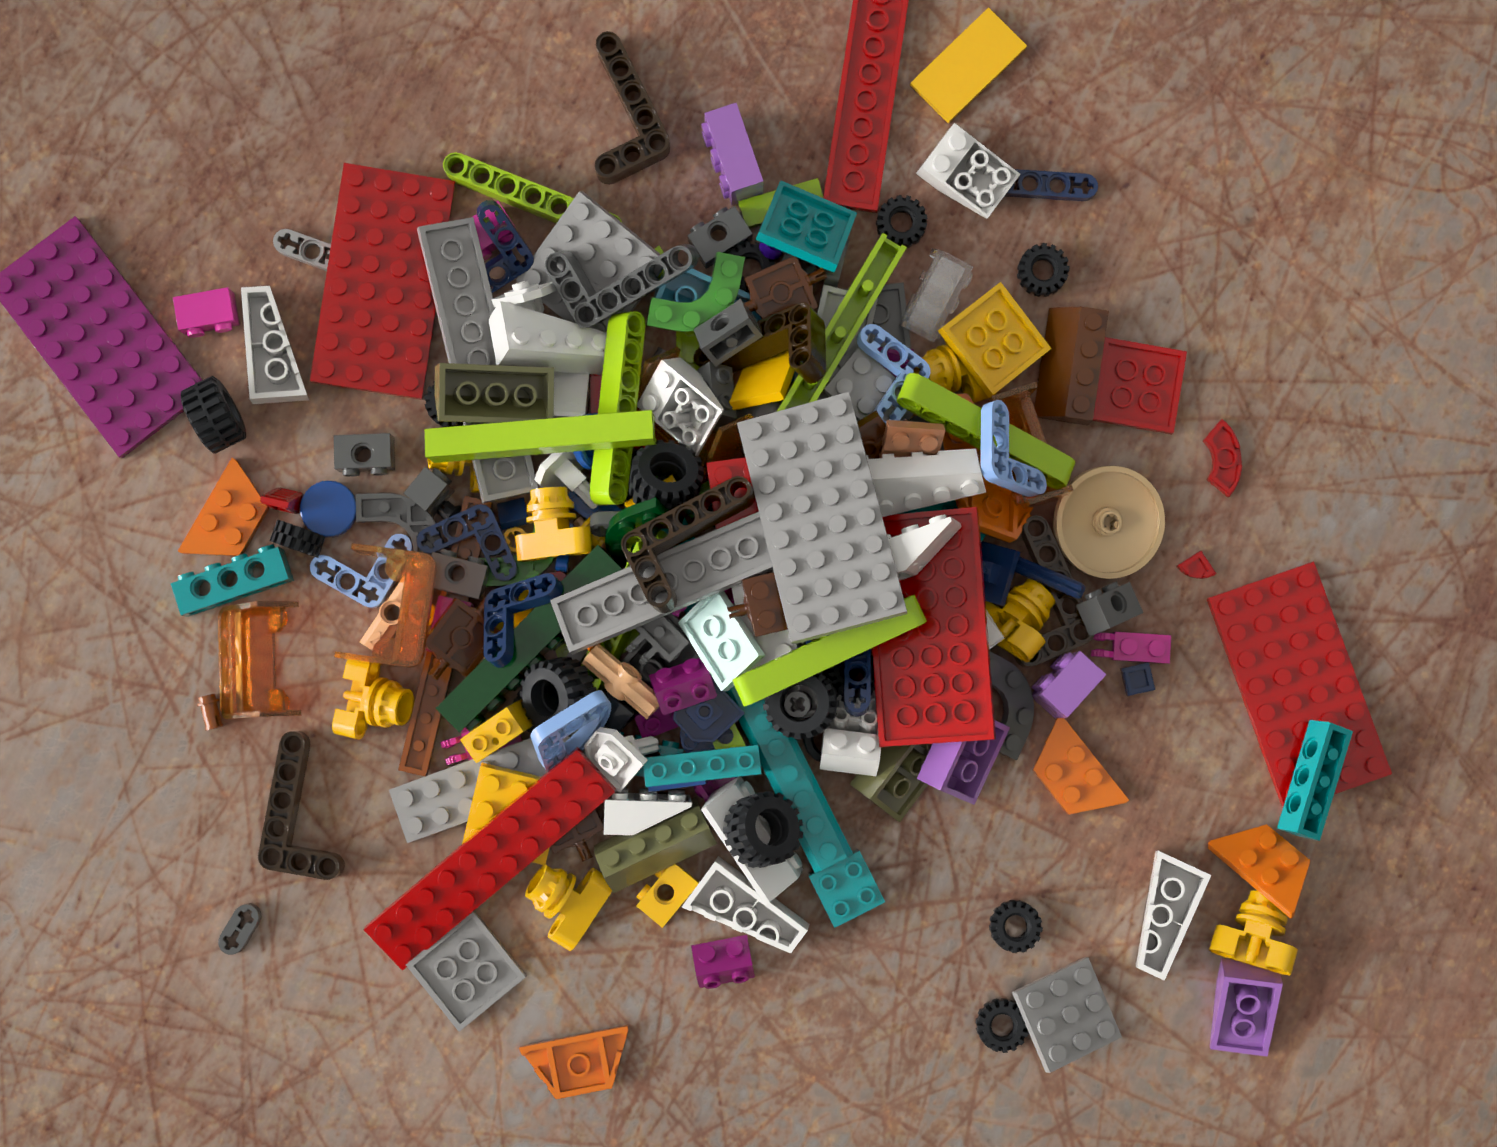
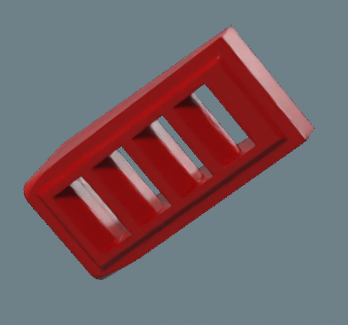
M280 487L262 495L260 502L275 510L299 514L301 500L304 495L301 492Z

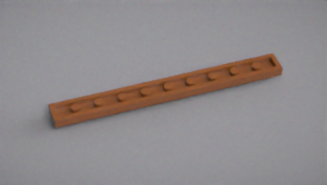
M464 496L461 512L479 504L486 505L492 510L493 503H482L481 499ZM479 510L477 512L478 517L471 521L468 520V515L463 517L469 526V532L474 530L471 524L475 522H480L482 525L486 524L485 518L489 514H484ZM458 522L455 537H459L463 533L464 528L460 522ZM473 536L453 545L451 551L458 553L457 558L467 561L468 556L480 558L482 549L476 536ZM462 566L455 567L451 572L453 581H460L465 576V570ZM441 591L440 596L452 599L458 598L466 602L470 601L469 597ZM429 651L426 653L398 768L399 771L425 777L428 776L442 715L435 708L447 697L453 668L447 667L438 681L430 676L428 672H430L438 659H436L433 652Z

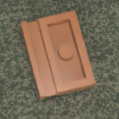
M887 420L879 457L882 458V454H894L895 458L911 457L912 452L937 455L941 449L945 434L944 425Z

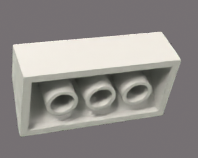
M741 776L715 790L701 809L725 846L724 840H727L728 837L727 834H723V827H727L728 824L724 822L726 815L731 814L729 808L737 804L736 801L755 794L750 783L744 782ZM758 815L755 824L756 833L759 839L767 845L771 836L770 826L765 818ZM726 846V848L730 852L732 850L731 846ZM794 852L795 854L791 858L786 859L785 862L762 868L748 867V863L741 864L738 862L739 856L733 857L765 905L795 882L803 870L802 861L796 852Z

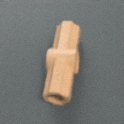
M406 572L389 599L381 605L379 614L360 643L381 656L400 626L406 623L413 606L427 588L424 582ZM398 606L401 611L400 617L395 621H390L387 617L388 610L391 607Z
M597 644L584 658L582 664L605 683V689L613 697L621 701L625 700L646 719L658 709L659 704L654 690L641 680V674L632 665L626 662L621 663L601 644Z

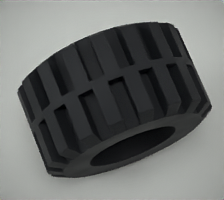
M210 376L181 391L182 406L191 426L203 445L213 454L246 439V428L242 417L230 394L217 378Z
M657 440L656 445H647L645 449L641 447L637 451V456H634L628 483L629 494L633 496V502L638 504L656 497L670 511L698 496L704 474V467L701 466L702 461L700 457H695L696 452L693 449L687 450V445L680 443V445L674 444V440H669L668 443H665L663 440ZM665 475L670 477L673 475L676 482H664L655 476Z
M559 657L535 663L531 666V669H527L524 673L526 678H523L521 681L523 687L520 690V696L523 699L521 705L526 710V717L532 720L534 727H537L596 691V687H593L592 683L594 679L592 675H588L587 667L581 666V662L577 659L572 660V657Z
M821 671L765 698L763 709L767 712L766 718L768 722L773 724V728L777 732L780 731L783 733V736L788 738L804 739L822 733L831 725L832 720L837 715L836 709L839 707V700H837L838 693L832 685V680L824 675L825 673ZM794 686H808L816 694L818 701L817 709L808 719H795L785 710L786 694Z
M773 791L760 792L736 801L737 804L729 808L731 814L726 815L724 822L728 824L727 827H723V834H727L728 839L724 841L726 846H731V855L733 857L739 856L738 862L741 864L748 863V867L752 868L779 864L791 858L795 854L793 851L799 849L801 844L798 842V839L803 838V832L800 831V826H803L802 819L798 820L797 815L800 813L798 809L791 807L793 802L790 799L783 800V794H773ZM758 815L765 818L770 826L771 836L767 845L759 839L756 833L755 824Z

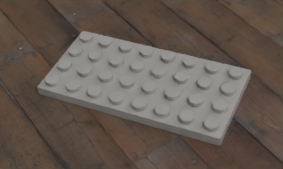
M842 393L738 422L742 446L791 643L797 644L908 614L850 393Z

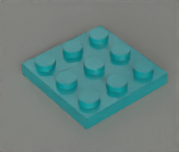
M780 180L756 240L834 273L857 212Z

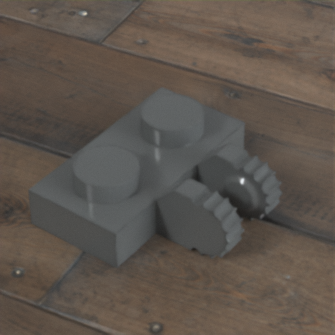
M663 616L635 628L640 635L626 650L629 653L636 651L646 639L653 647L648 652H645L638 662L644 666L659 652L670 663L690 641L666 616Z

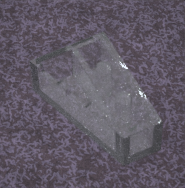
M932 248L929 256L933 258V261L927 272L922 271L919 277L922 282L916 294H912L899 325L934 343L936 338H941L938 330L945 325L944 322L949 313H954L960 301L958 296L962 288H967L971 282L973 266L945 251Z

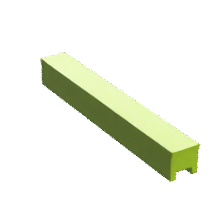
M882 233L825 328L826 372L818 382L810 384L798 374L777 411L817 401L907 247L904 245L900 247L887 239V235Z
M652 410L424 429L425 457L434 463L656 445L655 416Z

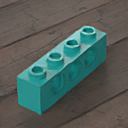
M274 544L259 548L258 554L249 557L248 554H241L231 558L232 563L223 566L221 563H214L204 567L205 572L196 575L194 572L179 575L177 577L178 581L170 584L180 615L189 617L294 581L284 549L280 547L275 548ZM262 563L265 568L264 573L261 577L256 578L253 575V568L256 564ZM235 572L238 577L237 583L229 587L226 583V578L230 573ZM208 581L211 590L207 595L202 596L199 590L200 585Z
M1309 721L1277 829L1299 837L1320 841L1353 731L1331 722Z
M758 745L645 757L648 761L643 766L645 787L761 774Z

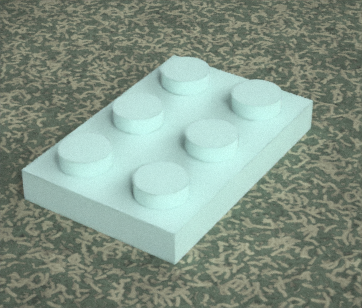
M724 591L699 601L678 624L720 690L729 691L734 686L732 679L750 671L765 654L740 616L729 619L728 614L737 611L727 612V607H731L733 604Z

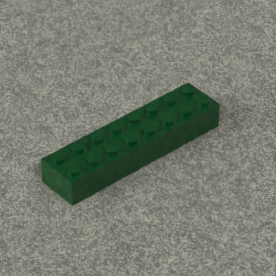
M597 545L561 581L563 584L561 595L624 568L604 548ZM548 603L535 607L514 629L513 658L506 666L497 668L484 659L435 708L459 733L471 732L487 720L484 716L489 711L493 710L495 712L507 700L504 695L508 691H516L521 686V681L525 678L524 673L527 669H531V666L535 663L546 661L544 655L549 650L556 651L565 642L552 604Z

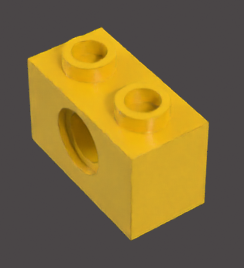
M678 863L655 873L654 875L658 879L653 886L650 887L646 884L636 896L640 900L636 906L662 928L699 884V881ZM668 884L673 888L674 896L671 899L665 900L659 896L658 888L661 885Z

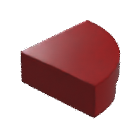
M1202 551L1197 552L1176 566L1183 574L1195 579H1205L1217 574Z

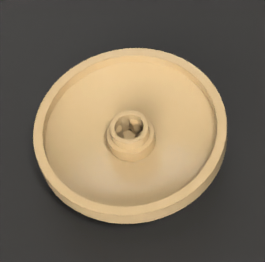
M1120 466L1091 468L1076 476L1070 481L1066 489L1062 491L1054 511V535L1063 556L1078 570L1099 578L1113 579L1124 577L1145 566L1157 552L1165 529L1163 504L1156 489L1141 474Z

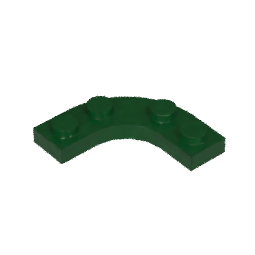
M655 497L627 507L615 514L609 521L605 545L609 554L624 568L628 562L621 547V540L624 535L669 511L658 498ZM636 543L632 545L631 552L633 551Z

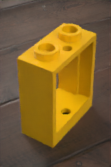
M522 699L506 707L460 739L475 763L488 757L533 726L532 720L528 719L525 715V708H522Z

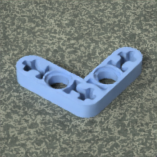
M868 324L861 329L856 337L858 347L897 376L874 411L877 410L883 420V413L892 405L896 408L891 412L889 420L900 421L907 410L897 403L895 389L902 387L907 374L913 373L915 367L920 369L919 375L928 379L930 367L924 359L880 326ZM870 333L875 336L871 344L866 341ZM885 342L887 345L879 352L877 349ZM892 348L899 352V362H892L888 359V349ZM908 359L907 366L902 369L900 366Z
M1001 400L984 404L981 409V472L983 477L990 483L1026 497L1041 495L1046 491L1047 487L1044 474L1036 468L1009 458V411L1007 406ZM993 435L997 441V447L993 441ZM1012 470L1015 473L1016 481L1013 478Z
M403 534L391 536L367 577L326 555H319L318 558L314 557L310 564V572L316 579L369 608H377L384 603L413 553L412 541ZM404 539V545L407 547V550L405 552L400 551L396 556V559L401 560L398 565L395 561L386 558L388 553L394 556L397 550L393 546L396 541L400 543ZM327 560V566L336 572L338 566L341 567V570L335 575L333 583L330 580L334 576L326 572L319 575L320 569L317 567L319 562L324 564ZM384 563H389L394 568L393 575L388 579H383L379 575V568ZM352 574L355 578L353 588L348 590L342 588L340 584L342 576ZM362 580L366 582L362 586L369 591H373L374 588L377 589L376 595L379 596L377 601L371 600L368 603V596L362 592L358 593V597L354 595L360 589Z

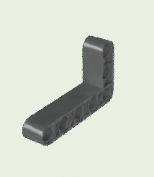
M691 244L675 246L597 293L576 256L570 251L563 250L551 253L546 258L545 268L575 322L581 327H590L603 322L695 267L699 261V253ZM680 250H684L688 254L689 261L686 265L681 264L678 260ZM559 257L565 260L566 268L564 271L559 270L557 267V259ZM657 264L664 268L665 275L663 279H659L655 275L654 268ZM634 278L641 284L639 293L634 292L631 288V282ZM573 281L580 287L578 296L574 295L571 291ZM610 292L617 297V305L615 307L611 306L608 302ZM587 306L594 312L592 321L585 316V308Z

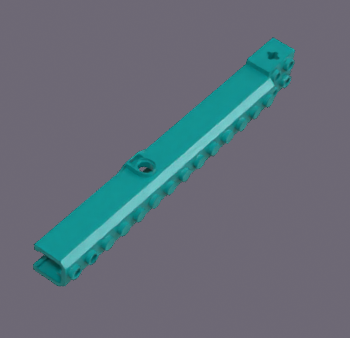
M685 518L683 519L682 525H688ZM663 528V529H661L662 531L666 532L667 534L669 533V529H668V528ZM692 537V538H690V539H688V540H686V541L680 543L679 545L684 544V543H686V542H688V541H691V540L695 539V537ZM698 602L687 606V608L684 610L685 614H687ZM735 686L729 691H725L745 713L738 720L750 744L758 745L760 764L775 794H783V800L790 799L793 802L791 807L793 809L797 808L800 812L797 817L798 820L802 819L803 826H800L803 838L798 840L814 870L808 876L834 928L885 903L860 850L856 849L852 852L797 740L792 737L783 736V733L777 732L773 728V724L768 722L766 718L767 712L763 709L765 698L744 707Z

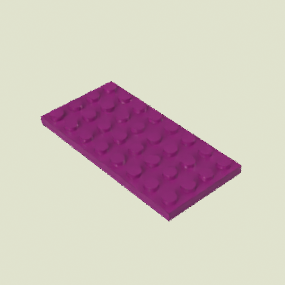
M74 216L0 272L1 304L119 458L125 457L184 412L181 402V391L202 381V378L79 218Z

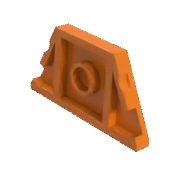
M231 458L178 552L182 554L238 556L244 554L270 508L260 502L261 496L256 490L255 485L248 478L240 466L241 464L236 459Z
M983 477L986 493L955 500L958 508L978 507L981 533L1011 543L1019 537L1023 525L1031 517L1030 512L1033 507L1039 504L1040 497L1023 496L990 483Z
M1056 718L1054 726L1032 770L1063 810L1070 815L1127 803L1129 799L1065 718Z
M1267 824L1208 842V849L1290 919L1294 917L1310 867V859Z
M624 1025L523 1045L519 1047V1050L532 1065L538 1077L547 1085V1089L555 1099L611 1089L629 1027Z

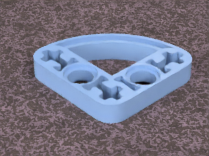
M602 690L590 693L532 731L531 739L537 757L547 772L575 748L578 747L583 751L585 749L584 745L594 732L600 727L605 726L611 712V703ZM578 730L566 742H563V738Z

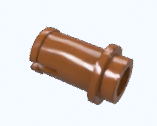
M215 694L199 697L197 707H201L205 731L223 727L217 704L220 701L219 698L216 699Z

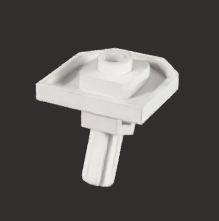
M522 281L512 284V290L493 298L492 303L496 307L499 301L543 313L544 306L541 297L557 291L553 282L529 285L528 281Z
M573 452L552 453L540 465L534 480L542 488L566 486L571 492L574 491L591 509L598 506L591 500L590 483L580 472L583 467L577 462Z
M600 727L587 741L584 748L589 760L620 793L648 761L643 755L656 753L659 750V741L652 736L635 740L633 735L623 737L615 729Z

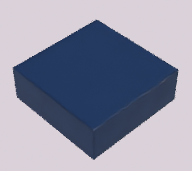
M524 497L497 504L502 530L529 524L526 521L528 513Z
M1149 662L1120 669L1126 696L1156 690Z

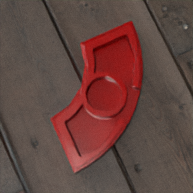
M1221 419L1203 440L1209 448L1212 457V469L1206 480L1226 497H1230L1238 485L1242 472L1241 447L1232 428Z

